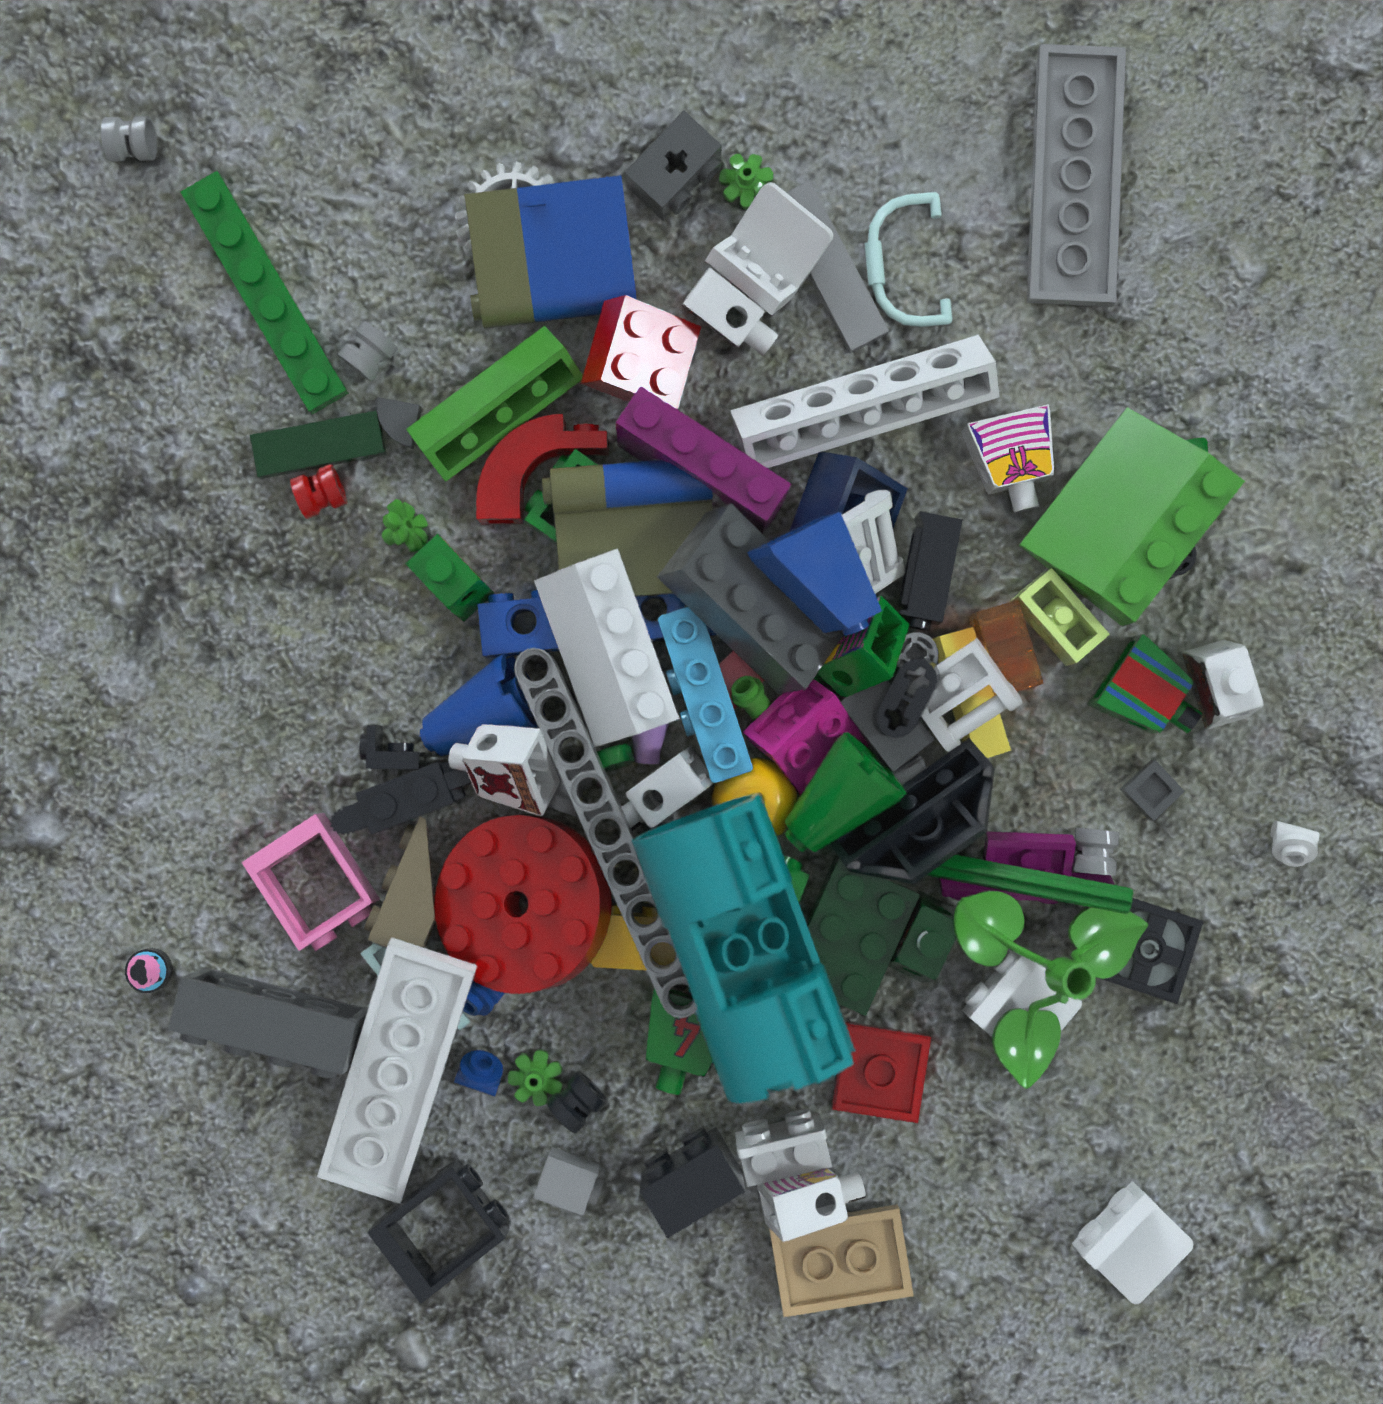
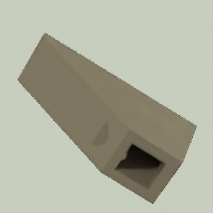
M419 816L416 825L408 824L403 833L399 848L405 850L399 866L391 864L382 884V889L388 891L381 907L373 906L364 930L371 932L368 937L369 942L386 949L391 938L425 948L436 923L428 825L426 819Z

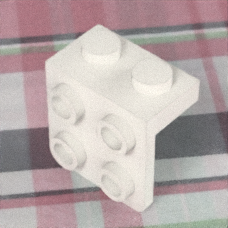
M769 182L761 187L732 235L714 246L705 261L715 268V271L720 276L743 291L759 307L773 315L793 299L833 240V232L779 186Z
M1008 949L1004 960L999 965L993 967L995 972L985 983L980 982L968 994L965 999L967 1005L961 1011L990 1036H993L996 1023L1005 1012L1012 1008H1021L1028 1011L1029 1005L1032 1002L1055 995L1056 992L1052 991L1046 983V968ZM1069 998L1066 1004L1058 1002L1039 1010L1053 1012L1058 1017L1062 1031L1081 1008L1082 1001Z
M1133 1181L1111 1198L1104 1211L1096 1219L1088 1222L1072 1243L1080 1255L1095 1270L1098 1269L1133 1304L1141 1303L1193 1249L1192 1239Z

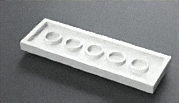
M391 938L384 955L319 1168L318 1178L401 1204L477 965Z

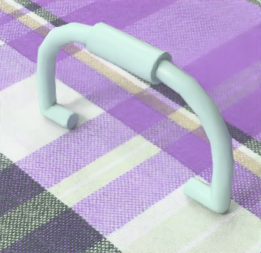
M936 192L908 194L888 201L877 210L869 225L868 242L864 243L868 285L873 288L876 301L887 316L903 325L927 327L948 325L952 322L951 301L949 298L940 300L941 315H907L891 304L883 288L885 285L882 246L881 241H878L879 229L885 217L897 208L930 203L931 218L942 217L940 196Z

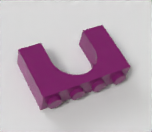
M641 385L616 421L617 446L640 461L660 459L688 473L713 491L725 505L732 503L762 534L765 533L784 504L791 483Z

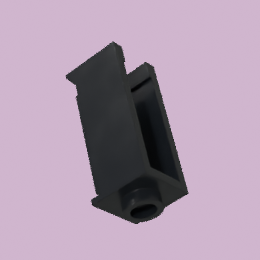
M920 511L914 518L917 527L912 531L898 607H903V610H899L898 613L910 624L909 628L930 631L931 625L937 626L943 623L963 520Z

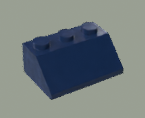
M823 451L819 452L789 532L819 517L836 512H841L843 515L864 502V498L868 493L877 490H887L891 493L893 506L889 509L892 527L894 528L908 488L857 457Z

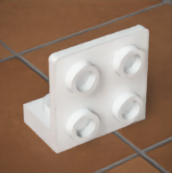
M809 1109L790 1112L785 1115V1121L768 1124L767 1119L751 1121L742 1125L743 1131L735 1132L737 1152L742 1162L747 1187L832 1167L826 1142L827 1135L819 1113L811 1114Z

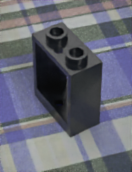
M458 1158L402 1200L401 1204L398 1203L376 1220L367 1232L420 1304L506 1239L510 1226L507 1224L510 1218L504 1207L496 1199L489 1200L480 1188L483 1186V1182L477 1171L470 1164L464 1166ZM450 1180H453L489 1227V1230L434 1272L397 1221Z

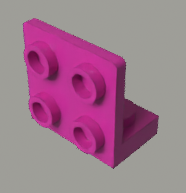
M814 679L806 690L781 694L743 731V734L751 744L777 764L785 777L794 786L799 796L803 793L836 739L844 732H849L868 747L867 742L859 732L860 730L854 724L837 696Z

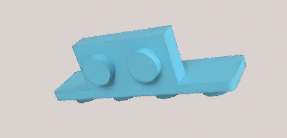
M688 607L659 616L658 622L674 668L666 671L673 696L682 693L687 710L679 712L687 737L696 735L711 781L717 783L752 771L753 766L706 624Z

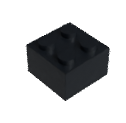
M704 1127L700 1128L682 1140L683 1147L671 1154L667 1150H663L644 1163L646 1169L641 1174L639 1192L667 1239L745 1192L743 1171L717 1127L708 1132Z

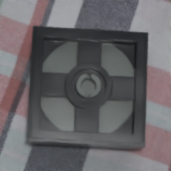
M1133 898L1130 912L1148 923V927L1138 940L1126 966L1116 975L1102 980L1178 1004L1204 921Z

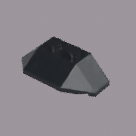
M968 738L903 784L907 794L901 798L900 802L830 843V846L849 872L915 884L987 833L995 769L992 763Z

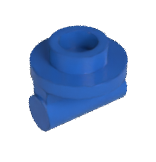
M473 980L463 1011L472 1016L488 1015L505 993L486 988Z
M482 1050L471 1051L462 1057L454 1083L495 1097L501 1082L503 1065L490 1052Z

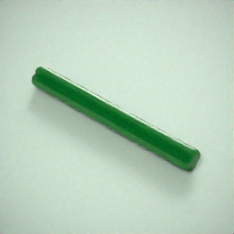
M954 855L926 875L1122 914L1130 912L1133 902V890L1128 887Z

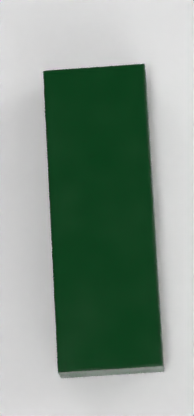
M376 410L250 435L256 473L260 479L321 468L329 464L337 465L387 455L382 427Z

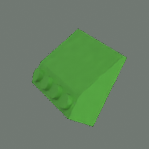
M1127 407L1018 546L1048 569L1053 568L1064 582L1119 625L1132 624L1138 620L1245 481L1210 453Z

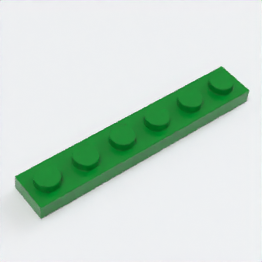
M215 171L180 191L308 411L313 415L349 394L220 173Z

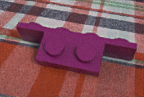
M987 831L985 834L983 860L1115 885L1111 875L1072 872L1076 846L1073 835ZM938 878L942 896L951 897L959 901L963 897L980 892L999 891L1012 896L1015 900L1039 901L1044 904L1060 902Z

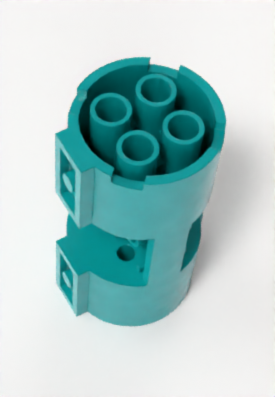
M761 793L745 795L705 808L656 827L632 839L634 850L664 928H668L696 1004L695 1015L726 1099L731 1103H748L768 1099L770 1095L767 1089L775 1092L794 1086L796 1090L809 1084H819L854 1065L851 1052L855 1051L853 1042L824 964L820 962L791 884V874Z

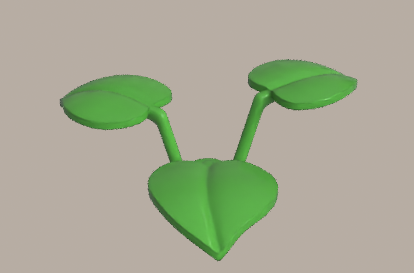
M984 891L963 897L957 903L954 913V932L960 948L969 959L983 966L994 967L1004 960L1009 948L1013 952L1046 968V983L1052 991L1056 992L1055 995L1032 1002L1029 1005L1028 1011L1021 1008L1008 1010L998 1020L992 1036L994 1052L1000 1063L1020 1086L1028 1089L1043 1075L1052 1061L1060 1042L1061 1027L1058 1017L1049 1010L1039 1009L1058 1002L1066 1004L1069 998L1075 1000L1084 999L1092 993L1096 978H1110L1119 973L1130 960L1138 940L1148 927V923L1132 912L1122 914L1091 907L1085 908L1074 917L1069 925V939L1077 948L1071 952L1070 956L1072 959L1059 957L1051 961L1013 942L1023 931L1024 915L1021 906L1012 896L999 891Z

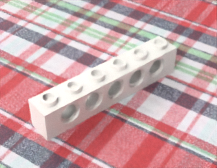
M976 335L730 411L738 445L743 453L766 468H770L1000 397L996 361L980 336Z

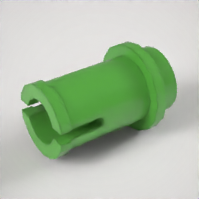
M751 676L740 677L733 683L731 688L732 701L736 706L744 708L752 722H754L772 704L764 693V685L759 679Z

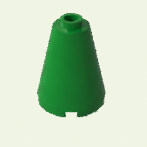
M844 732L836 739L785 819V824L789 828L785 832L786 837L802 852L807 848L817 852L900 802L901 798L907 794L905 788L887 767L883 768L874 759L876 755L849 732Z

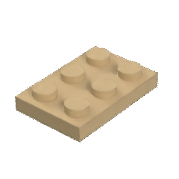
M898 1204L847 1212L848 1219L845 1222L785 1242L769 1228L783 1317L914 1296Z

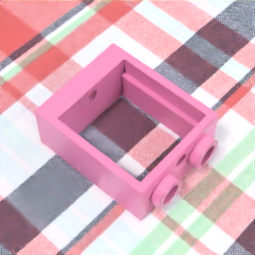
M325 813L311 816L241 862L298 951L310 945L315 951L321 949L338 937L334 929L347 921L351 927L359 924L368 918L372 910L370 906L380 900L336 831H333V827H330L332 824ZM321 836L360 896V899L313 930H310L271 868Z

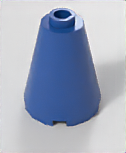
M502 654L493 659L423 718V728L420 729V737L424 746L430 752L435 751L440 756H447L455 743L468 745L477 728L483 724L539 729L517 680L514 670L516 659L513 656L506 659L507 654Z

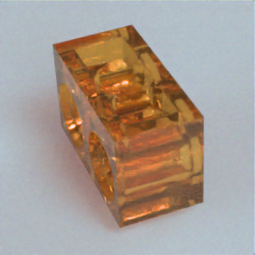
M1019 600L981 610L968 616L971 627H974L976 637L1006 680L1017 692L1044 684Z

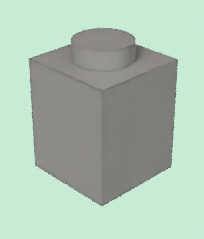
M551 1147L533 1198L583 1216L588 1203L596 1206L604 1184L603 1179L597 1178L600 1164Z

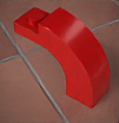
M563 414L539 417L511 431L493 449L482 469L477 488V520L481 525L524 524V493L532 473L541 464L550 459L560 457L563 454L570 456L574 449L585 456L609 455L607 431H599V425L577 424L573 426V431H566V421Z

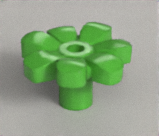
M735 154L730 158L729 163L732 170L722 169L719 174V183L727 186L724 189L723 196L728 202H734L739 197L740 207L747 210L761 187L773 181V171L769 167L760 168L762 157L757 154H751L747 162L744 161L742 155Z
M398 499L387 505L389 513L383 516V524L387 529L382 531V538L385 543L390 546L395 543L397 545L405 543L410 552H417L428 543V536L423 529L428 526L424 515L414 516L415 509L407 502L402 503Z
M537 1049L533 1060L526 1053L520 1054L515 1059V1064L519 1070H511L509 1072L508 1083L514 1086L519 1085L514 1095L518 1101L526 1102L532 1096L535 1106H543L548 1100L547 1092L553 1095L561 1091L563 1087L562 1082L554 1078L562 1073L563 1068L559 1061L547 1063L549 1056L547 1051Z

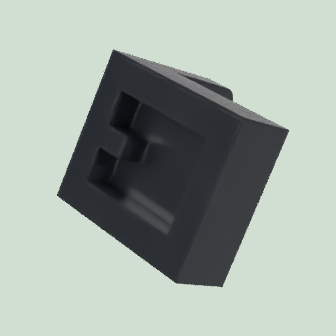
M367 725V734H361L359 754L361 760H366V769H420L425 767L426 752H414V743H388L387 751H383V726Z

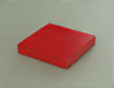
M845 1021L855 1051L851 1052L854 1065L836 1074L831 1102L832 1110L918 1123L931 1036L929 1034Z

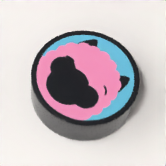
M147 948L134 953L128 959L125 966L127 982L133 989L141 993H151L163 988L170 981L173 972L172 962L168 955L156 948Z

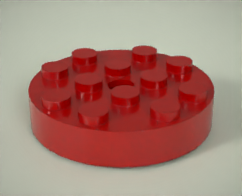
M526 815L504 816L489 820L472 829L449 853L436 885L435 918L441 941L450 957L477 965L473 980L486 988L503 993L523 994L543 991L562 985L576 977L597 955L606 937L611 918V889L592 846L574 829L559 821L545 817ZM519 894H525L528 899V909L525 914H520L522 911L519 907V899L521 897Z

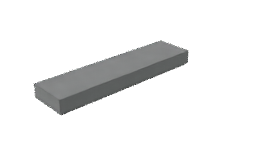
M810 180L786 192L833 232V240L810 272L809 277L849 353L851 354L888 335L889 329Z

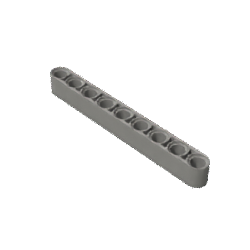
M526 649L516 659L514 670L539 729H541L548 750L662 1006L673 1017H689L697 1009L694 999L688 1005L680 1006L673 1003L669 996V991L674 985H688L677 953L675 960L668 965L656 963L651 956L652 947L660 942L668 943L675 949L668 928L663 927L659 915L656 921L647 925L637 922L633 916V907L638 902L648 901L654 904L631 841L635 836L556 660L542 649ZM536 657L544 658L548 665L546 676L539 681L529 680L525 671L527 663ZM553 697L561 698L566 705V714L557 722L547 720L543 712L546 701ZM572 737L580 739L585 749L583 757L575 763L566 761L561 753L564 741ZM586 778H595L602 785V796L596 803H587L580 797L579 787ZM603 819H613L619 824L621 835L616 843H604L598 837L597 827ZM631 860L638 866L639 878L636 882L624 884L617 879L615 867L619 861Z

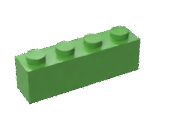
M543 326L406 430L446 482L500 442L511 431L524 424L582 380L583 374L566 348Z

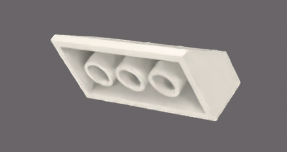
M618 549L534 580L595 747L637 735L679 719Z

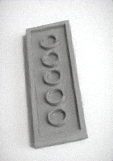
M1040 44L1038 47L1027 303L1112 307L1116 303L1126 48Z

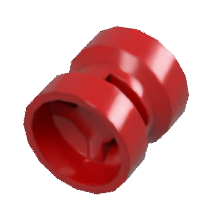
M332 464L319 468L317 474L308 477L302 474L290 479L293 495L305 519L319 515L321 509L330 506L336 509L348 503L341 480Z

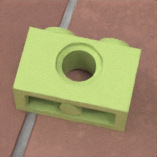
M1053 568L1041 573L1009 601L1065 666L1078 663L1110 635Z

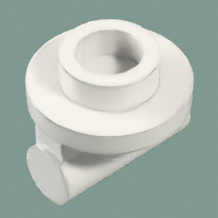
M1274 821L1270 835L1273 837L1272 854L1277 860L1288 866L1298 867L1313 861L1317 857L1319 832Z

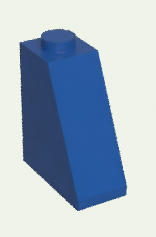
M841 512L816 518L747 552L750 560L824 633L842 630L844 636L854 634L868 627L867 619L882 611Z

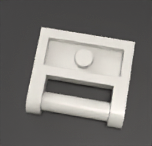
M877 490L868 493L864 498V502L842 515L875 594L905 574L903 558L899 557L897 553L889 512L893 504L891 493L887 490Z
M976 638L936 665L940 673V681L922 718L943 748L950 752L961 744L960 739L1004 710L1013 711L1022 705L1023 702L1016 689L1006 680L981 642ZM925 673L912 681L908 693L914 695L917 688L922 684L929 686L930 681L925 678ZM990 685L996 693L995 696L951 725L946 723L942 715L986 686Z

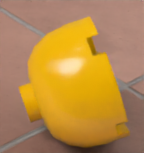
M760 757L750 758L753 766L752 771L715 783L712 793V806L745 795L761 793L776 837H778L788 828L785 824V819L797 802V791L775 762Z

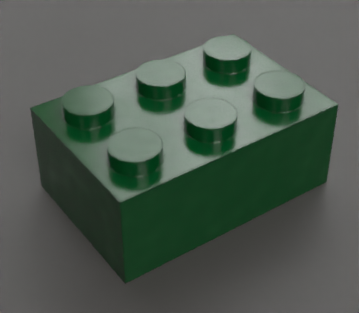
M835 856L806 919V924L820 962L824 964L838 1004L866 1016L920 894L888 879L849 872L841 859Z

